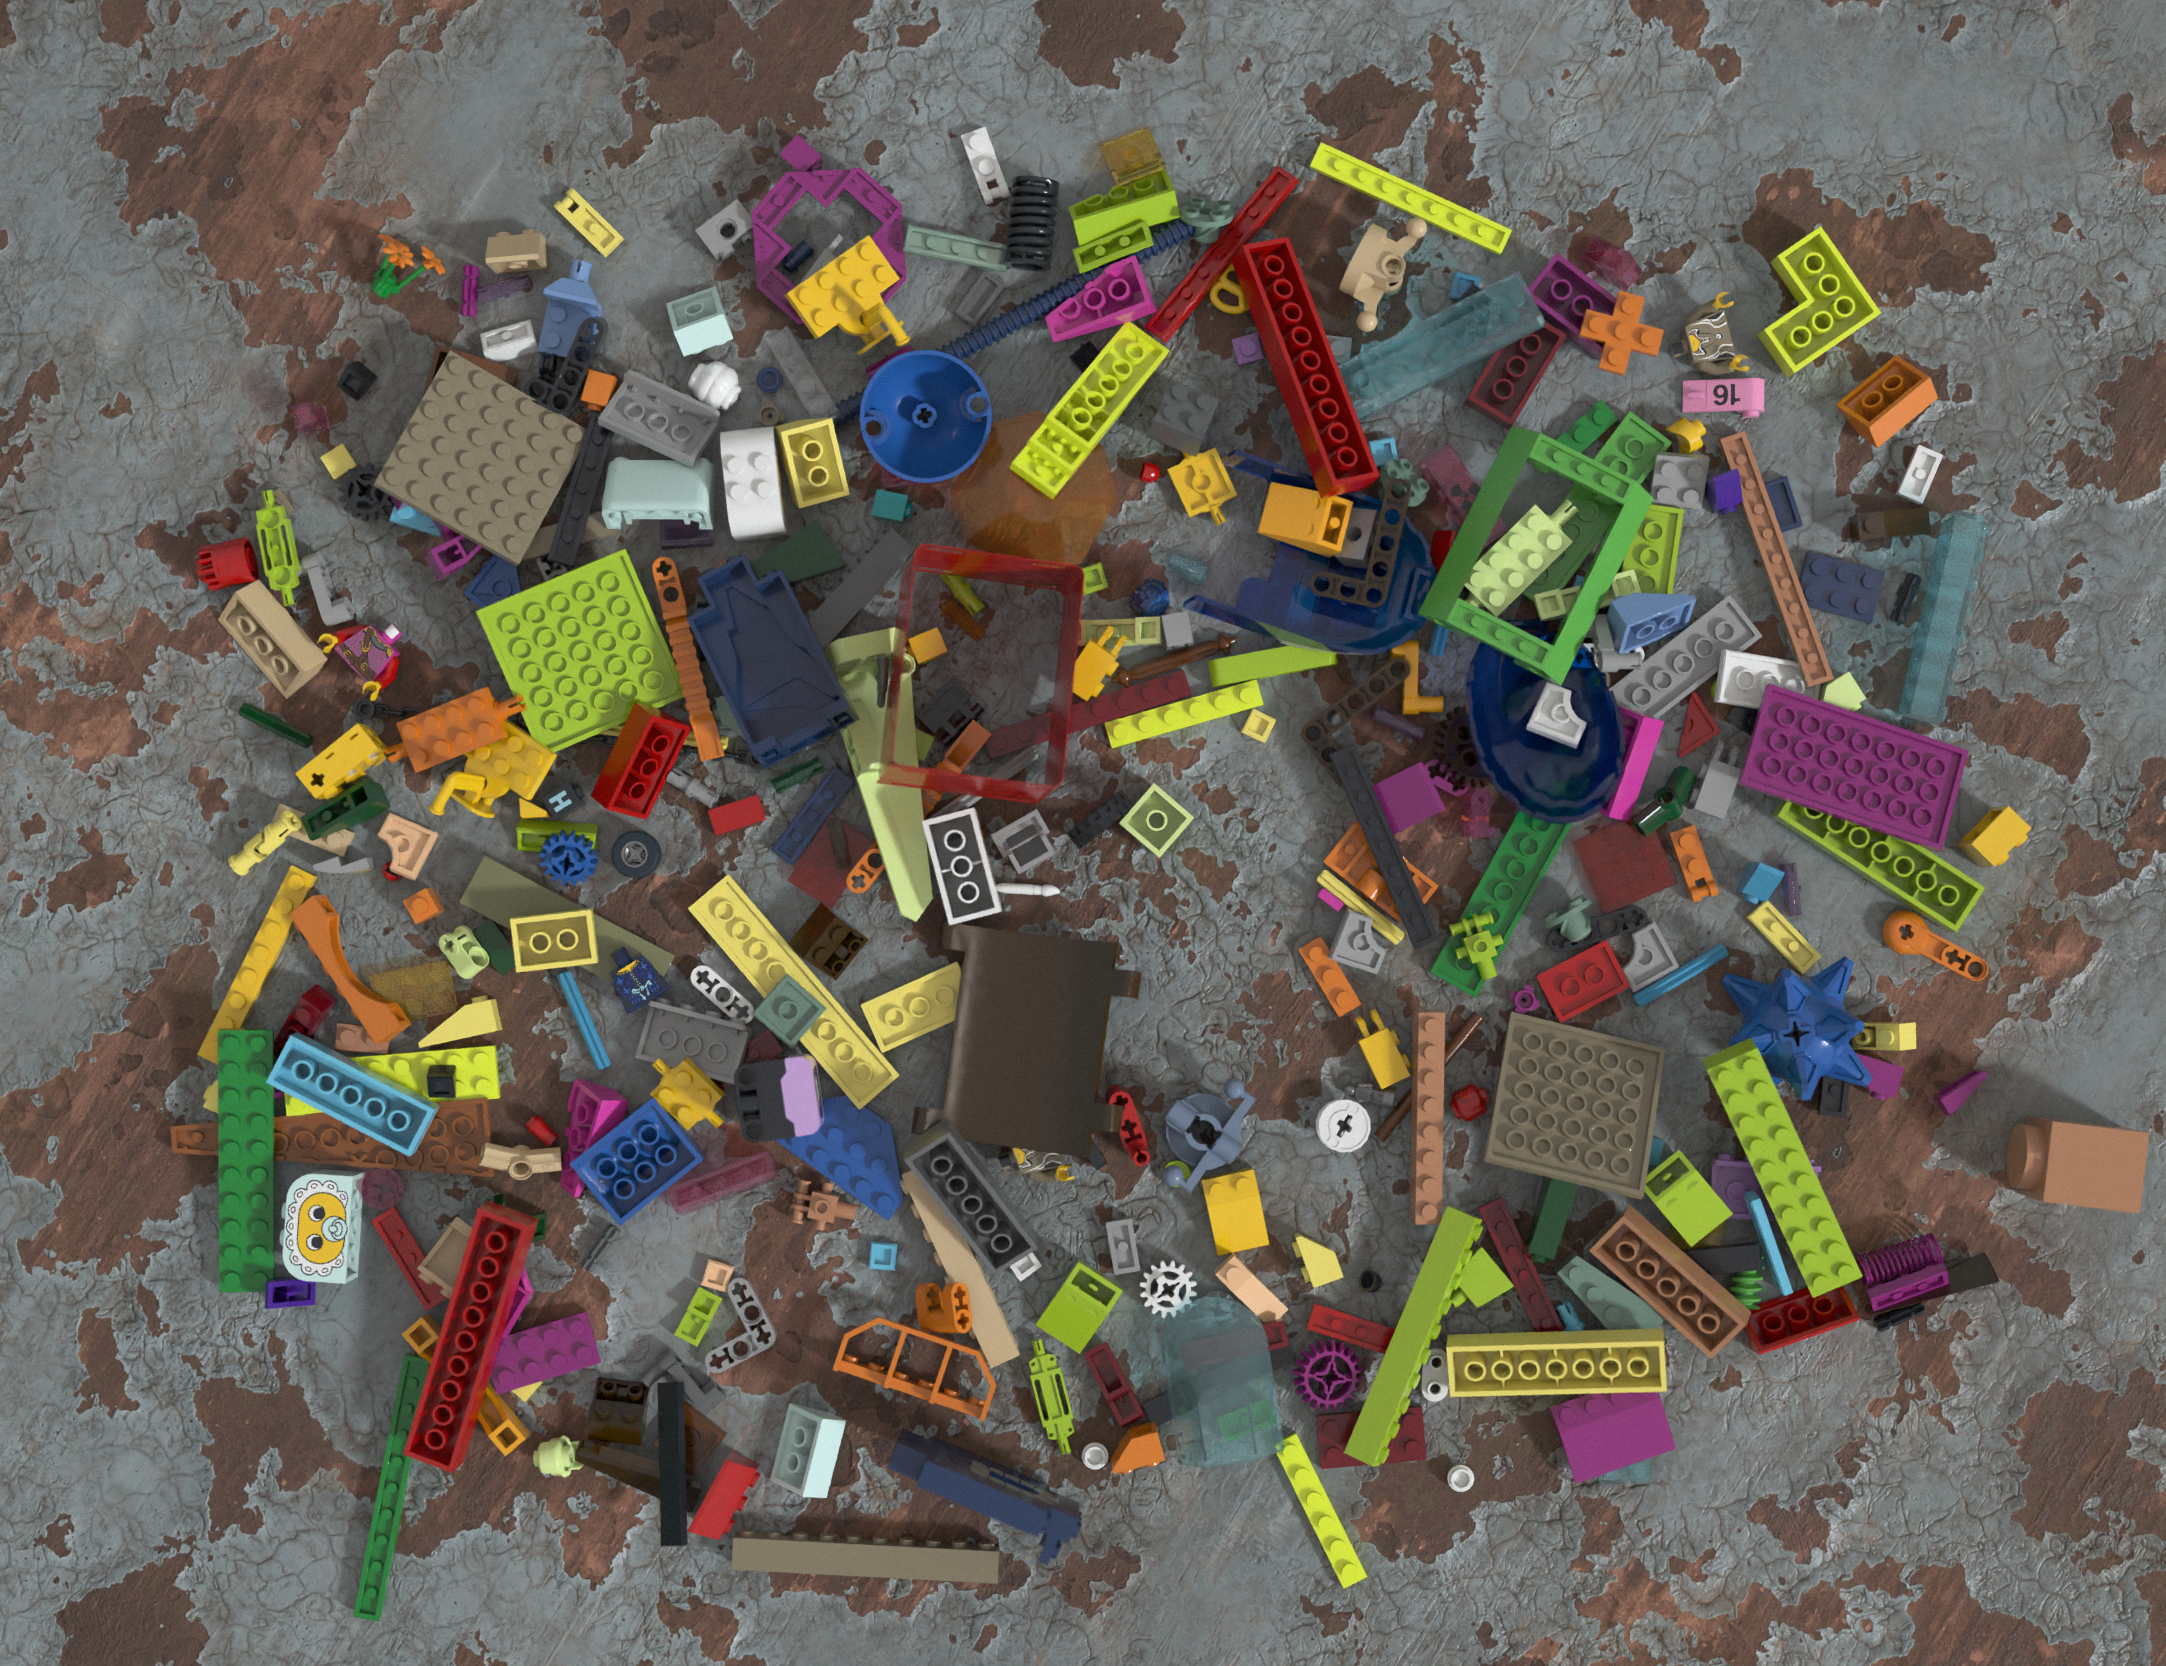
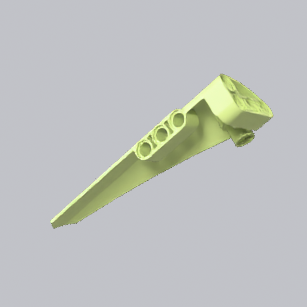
M894 627L835 640L824 651L840 684L847 692L860 720L844 727L840 731L900 915L916 922L933 899L926 835L922 823L924 815L921 789L876 783L879 779L878 773L888 695L887 689L885 706L879 708L877 706V681L875 680V677L879 674L877 656L885 655L889 659V686L895 634ZM905 647L904 672L902 673L893 760L899 765L919 767L911 674L915 670L916 665L913 657L906 653Z

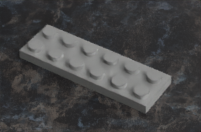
M1728 595L1642 662L1641 669H1633L1604 692V694L1612 703L1659 718L1719 670L1721 650L1743 652L1761 638L1762 635L1731 595Z

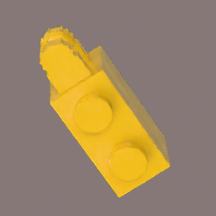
M1110 625L1099 640L1093 637L1076 660L1073 692L1085 701H1088L1091 696L1097 698L1105 685L1101 681L1106 674L1111 677L1118 667L1119 663L1116 662L1119 656L1118 653L1128 639L1124 635L1120 637L1115 643L1116 645L1113 650L1106 646L1105 642L1112 636L1114 630Z
M1376 1009L1370 1011V1016L1378 1030L1369 1034L1364 1019L1359 1016L1355 1018V1021L1363 1037L1356 1041L1378 1087L1384 1089L1409 1077L1408 1069L1412 1067L1405 1054L1400 1055L1396 1047L1400 1044L1394 1030L1389 1031L1387 1027H1384Z

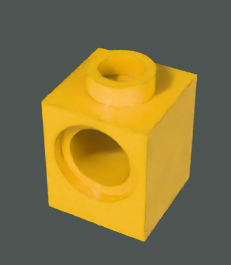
M938 627L908 639L910 646L906 647L908 654L913 657L914 661L917 660L919 665L948 654Z

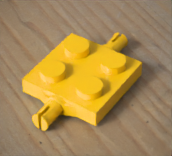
M1216 448L1204 453H1198L1197 457L1182 452L1185 459L1180 464L1167 469V472L1188 517L1191 518L1200 513L1210 512L1216 526L1220 525V521L1221 523L1226 522L1220 507L1224 502L1237 497V493Z
M688 1057L671 1069L661 1058L652 1065L663 1077L660 1084L650 1094L687 1131L696 1122L704 1118L716 1129L724 1122L713 1109L725 1093Z

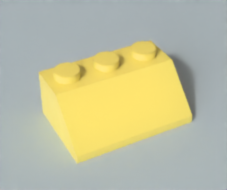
M831 417L797 420L775 426L792 502L799 509L850 495Z

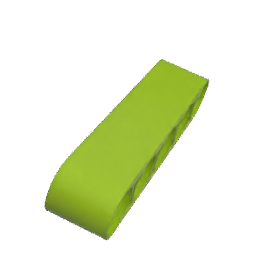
M1329 638L1299 644L1326 647L1329 645ZM1283 646L1207 661L1212 687H1220L1337 665L1339 660L1336 653Z

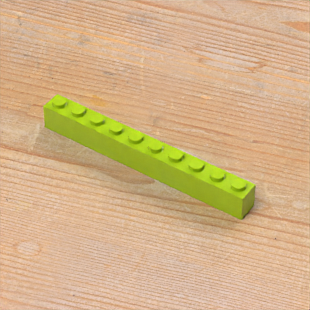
M1447 1206L1346 1446L1345 1454L1372 1467L1380 1466V1463L1383 1464L1386 1461L1390 1451L1387 1446L1390 1439L1396 1437L1400 1428V1424H1398L1401 1413L1404 1414L1409 1407L1410 1399H1408L1410 1391L1415 1389L1419 1383L1421 1375L1418 1372L1421 1365H1425L1430 1357L1431 1350L1428 1348L1432 1339L1435 1340L1440 1333L1441 1325L1439 1322L1443 1314L1446 1315L1450 1309L1452 1301L1449 1298L1451 1293L1459 1287L1462 1276L1459 1274L1463 1265L1466 1266L1471 1259L1472 1251L1470 1248L1474 1240L1477 1241L1481 1235L1483 1227L1480 1224L1482 1219L1455 1207Z

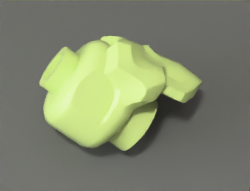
M562 1435L559 1438L551 1439L549 1442H541L538 1450H535L533 1454L535 1467H539L542 1474L551 1473L553 1476H563L566 1478L571 1474L572 1469L579 1470L584 1466L575 1461L579 1441L570 1442L569 1437Z

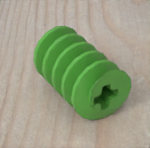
M1756 1271L1737 1272V1275L1729 1277V1280L1736 1283V1286L1728 1287V1290L1735 1294L1734 1297L1747 1309H1760L1753 1302L1761 1301V1296L1754 1292L1762 1290V1286L1755 1281L1763 1280V1275Z

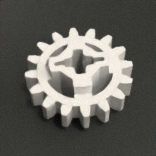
M1173 1259L1169 1265H1166L1164 1260H1160L1161 1267L1157 1268L1154 1264H1151L1152 1272L1144 1271L1143 1275L1147 1278V1281H1140V1286L1145 1288L1144 1291L1140 1292V1297L1148 1298L1144 1302V1306L1152 1305L1151 1312L1153 1314L1160 1310L1162 1318H1165L1167 1312H1171L1172 1317L1175 1318L1177 1310H1180L1183 1314L1186 1313L1185 1304L1193 1305L1189 1297L1197 1295V1292L1191 1289V1287L1197 1285L1196 1280H1189L1192 1276L1191 1270L1183 1272L1185 1264L1182 1263L1179 1267H1175ZM1171 1271L1179 1275L1169 1277L1165 1276L1163 1272ZM1155 1278L1158 1283L1157 1289L1151 1294L1150 1286ZM1164 1283H1167L1169 1286L1175 1284L1172 1294L1168 1292L1161 1293L1164 1290ZM1183 1284H1186V1292L1181 1299L1179 1289ZM1165 1300L1170 1301L1173 1305L1164 1306L1158 1302Z

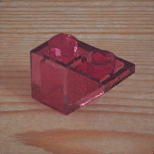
M1597 236L1578 255L1582 261L1609 284L1624 291H1627L1643 272L1630 252Z

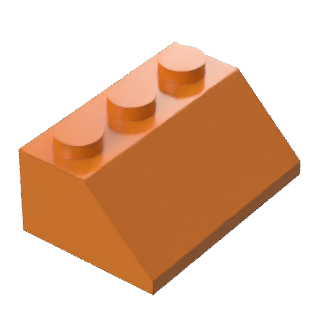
M1895 355L1839 401L1836 407L1863 439L1878 448L1938 399V396L1928 375Z

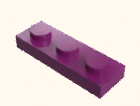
M1942 1262L1936 1265H1928L1912 1274H1903L1887 1283H1878L1867 1290L1870 1306L1873 1312L1946 1286L1949 1284L1948 1273Z

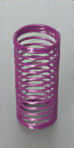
M1930 1232L1929 1234L1926 1233L1925 1236L1915 1237L1913 1240L1909 1238L1908 1242L1903 1240L1902 1243L1892 1244L1891 1247L1886 1246L1885 1249L1881 1247L1879 1250L1875 1249L1874 1252L1869 1251L1868 1254H1858L1854 1258L1863 1276L1860 1280L1867 1288L1868 1286H1873L1874 1281L1876 1284L1880 1280L1884 1283L1885 1277L1890 1281L1891 1276L1896 1279L1897 1275H1903L1902 1272L1908 1274L1909 1271L1912 1274L1914 1269L1919 1271L1925 1265H1936L1943 1262L1938 1241ZM1916 1239L1919 1241V1247L1915 1242ZM1931 1241H1932V1243H1933V1245H1934V1248H1935L1937 1257H1936V1255H1935V1253H1934V1250H1933ZM1904 1243L1907 1244L1908 1251L1906 1250ZM1899 1245L1902 1247V1253L1898 1248ZM1887 1248L1890 1249L1891 1257L1887 1252ZM1881 1250L1884 1251V1253H1885V1258L1883 1257V1255H1882V1253H1881ZM1923 1250H1924L1925 1255H1926V1257H1927L1928 1264H1927L1926 1259H1925V1257H1924ZM1876 1251L1879 1253V1259L1876 1256ZM1917 1251H1918L1919 1256H1920V1258H1921L1922 1265H1921V1263H1920V1260H1919ZM1911 1252H1912L1913 1257H1914V1259H1915L1916 1266H1915V1264H1914V1261H1913ZM1870 1253L1873 1255L1874 1263L1870 1257ZM1864 1255H1866L1868 1258V1264L1864 1259ZM1906 1255H1907V1258H1908V1260H1909L1910 1267H1909V1265H1908V1262H1907V1259H1906ZM1900 1257H1901V1259H1902V1261H1903L1905 1270H1904V1268H1903V1266H1902Z

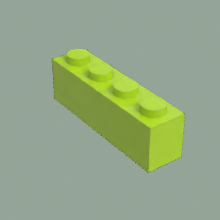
M1161 164L1155 167L1156 172L1148 176L1144 173L1135 176V182L1126 186L1117 184L1111 187L1108 194L1104 196L1096 194L1069 206L1068 210L1079 247L1143 221H1146L1148 226L1159 223H1167L1181 217L1176 193L1164 165Z

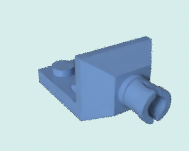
M571 259L569 276L567 278L562 277L544 288L543 294L548 298V305L537 349L539 353L546 352L547 355L554 353L557 354V357L566 359L582 322L593 316L601 317L603 307L592 287L588 284L589 273L592 268L591 263L585 261L579 263V260ZM596 323L589 326L591 329H593L591 336L586 339L583 338V340L590 341L592 335L597 333L598 330L596 329ZM580 346L578 355L583 360H587L589 358V351L586 347Z

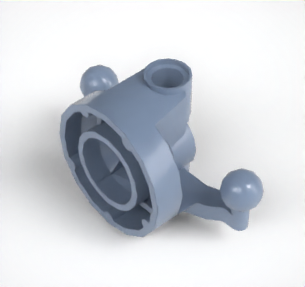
M1230 1078L1224 1084V1093L1229 1098L1242 1099V1102L1235 1110L1221 1097L1211 1093L1198 1092L1182 1097L1180 1100L1177 1099L1164 1117L1166 1120L1167 1141L1175 1155L1181 1161L1193 1165L1194 1169L1186 1180L1183 1178V1172L1178 1166H1167L1162 1173L1163 1181L1167 1185H1179L1188 1193H1191L1206 1170H1212L1225 1163L1230 1165L1243 1147L1240 1143L1242 1126L1240 1121L1256 1100L1253 1095L1244 1090L1245 1086L1240 1079ZM1196 1115L1199 1116V1120L1211 1122L1215 1131H1220L1210 1146H1207V1143L1196 1142L1193 1139L1192 1133L1186 1131Z

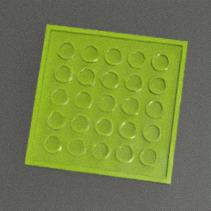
M625 548L476 610L513 696L515 697L519 694L524 698V701L517 703V705L526 703L527 708L525 711H521V714L531 736L553 752H557L626 722L635 702L659 708L683 697V687L679 682V672L676 670L674 660Z

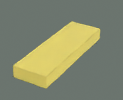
M1768 900L1767 902H1761L1746 916L1800 974L1803 975L1821 957Z

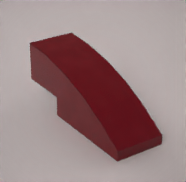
M1104 1342L1083 1353L1119 1425L1125 1428L1146 1417L1108 1343Z

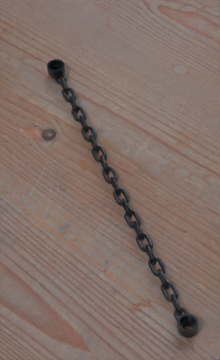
M366 698L357 700L353 706L355 716L363 720L371 718L383 719L390 714L398 715L403 721L408 719L403 717L407 715L404 711L422 713L420 709L403 707L400 711H392L387 705L374 703ZM364 705H369L370 707L368 714L362 712ZM376 707L384 708L385 710H382L384 715L376 714ZM510 720L523 731L529 732L528 728L524 727L521 722ZM602 734L600 737H589L578 742V744H586L590 740L600 741V744L604 747L613 748L615 744L605 743L607 741L605 737L618 738L619 736ZM683 745L687 747L683 749L686 753L679 752L678 756L686 757L690 753L699 754L698 749H692L690 745ZM737 750L734 754L724 752L725 756L710 759L712 761H720L724 757L734 758L736 763L749 765L753 769L764 768L761 763H754V756L751 750ZM739 754H747L746 761L739 760L741 758Z

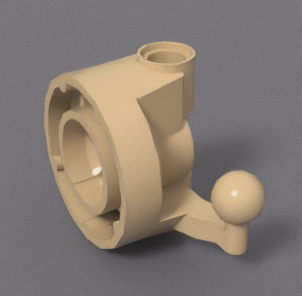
M1416 217L1409 220L1406 225L1408 236L1401 238L1397 242L1387 238L1388 231L1372 223L1361 240L1339 290L1364 303V312L1360 313L1356 320L1360 330L1364 332L1374 330L1377 326V305L1384 294L1394 295L1401 289L1405 271L1404 254L1427 231V224L1422 218ZM1398 281V283L1394 286L1389 285L1390 283Z

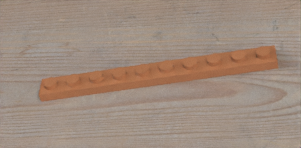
M1743 431L1722 438L1718 442L1728 470L1731 471L1738 468L1740 473L1743 502L1740 504L1806 688L1834 679L1746 432Z

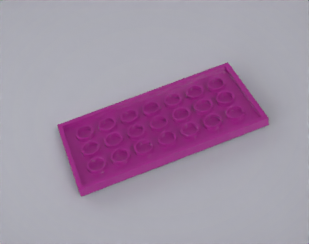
M1768 683L1764 689L1738 785L1939 852L1942 851L1969 751Z

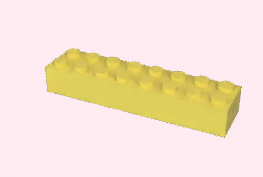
M1663 1329L1452 1334L1447 1337L1446 1350L1450 1397L1667 1392Z

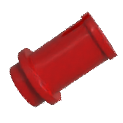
M535 1114L525 1125L528 1129L526 1132L533 1133L548 1148L559 1135L541 1120L542 1116L538 1117Z

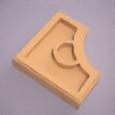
M389 812L378 833V838L385 842L392 852L393 859L390 871L415 881L438 837V833Z

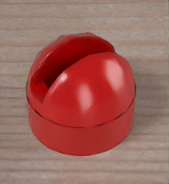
M1144 461L1139 481L1145 483L1156 481L1160 476L1158 466L1152 462Z
M389 861L383 866L382 874L386 880L397 882L403 876L399 874L395 876L387 871L392 862Z

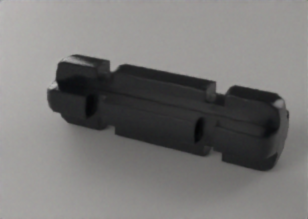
M1913 573L1906 575L1904 580L1906 584L1901 587L1894 605L1896 609H1893L1890 615L1892 622L1897 624L1905 623L1907 618L1906 611L1910 610L1917 593L1915 589L1919 588L1922 580L1920 576Z
M1921 1302L1887 1312L1886 1316L1880 1315L1875 1317L1873 1322L1879 1332L1890 1329L1889 1326L1894 1327L1912 1319L1913 1315L1917 1317L1924 1314L1925 1307Z

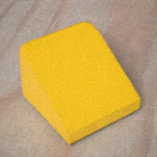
M519 798L520 817L529 819L551 816V813L545 808L524 798Z

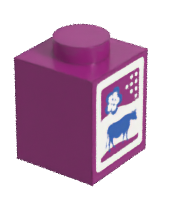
M798 135L779 154L782 161L795 172H809L821 170L822 168L821 163L823 161L821 155Z

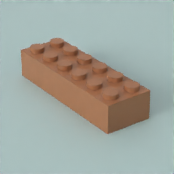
M1628 1205L1595 1238L1589 1249L1596 1258L1711 1359L1747 1325L1751 1311L1631 1205Z

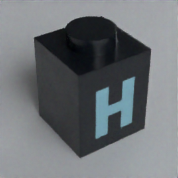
M570 781L541 797L556 821L562 820L586 805L583 800L586 797L583 789L578 783L574 785Z

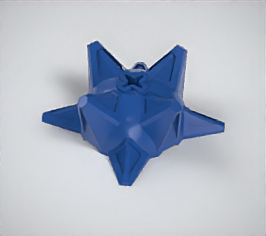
M1844 956L1810 979L1800 977L1789 968L1782 969L1777 979L1768 985L1727 973L1721 980V983L1744 1016L1743 1024L1729 1039L1730 1047L1752 1038L1774 1085L1776 1086L1782 1081L1789 1082L1802 1100L1811 1099L1819 1078L1825 1075L1867 1087L1873 1078L1849 1044L1850 1039L1864 1029V1023L1847 1011L1843 1004L1854 962ZM1793 1021H1796L1797 1028L1801 1030L1799 1042L1796 1041V1037L1792 1033L1794 1029Z

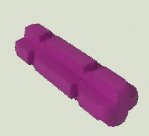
M464 265L463 267L465 279L462 280L461 301L464 303L461 304V315L464 317L476 316L477 306L474 303H477L478 282L476 278H478L479 269L475 265Z

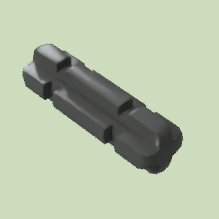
M609 1224L603 1232L604 1235L599 1237L589 1251L590 1255L586 1256L582 1261L581 1266L586 1271L593 1272L598 1261L602 1260L612 1246V1241H615L621 1233L620 1229L615 1225Z

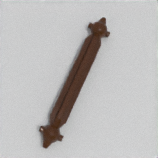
M1219 633L1216 641L1208 640L1134 665L1129 671L1121 666L1118 668L1119 671L1116 676L1111 679V682L1119 683L1127 688L1130 686L1131 679L1141 680L1212 656L1218 650L1228 654L1231 645L1237 641L1236 637H1228L1223 635V633Z

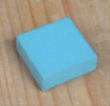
M1394 437L1367 442L1377 468L1383 467L1391 460L1399 461Z
M871 1241L869 1269L895 1271L898 1243Z

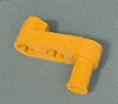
M1408 639L1398 647L1391 649L1390 660L1395 657H1404L1412 665L1411 674L1402 682V714L1418 715L1419 712L1443 713V696L1431 697L1418 694V639ZM1405 664L1402 667V676L1406 673Z

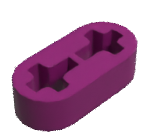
M1430 760L1424 764L1429 776L1428 767L1438 765L1439 760ZM1446 764L1438 765V771L1445 775L1443 779L1439 776H1434L1433 779L1430 778L1435 787L1452 796L1464 795L1470 786V783H1468L1463 789H1457L1456 792L1453 791V785L1446 780L1448 777L1452 779L1454 773L1444 774L1447 768Z

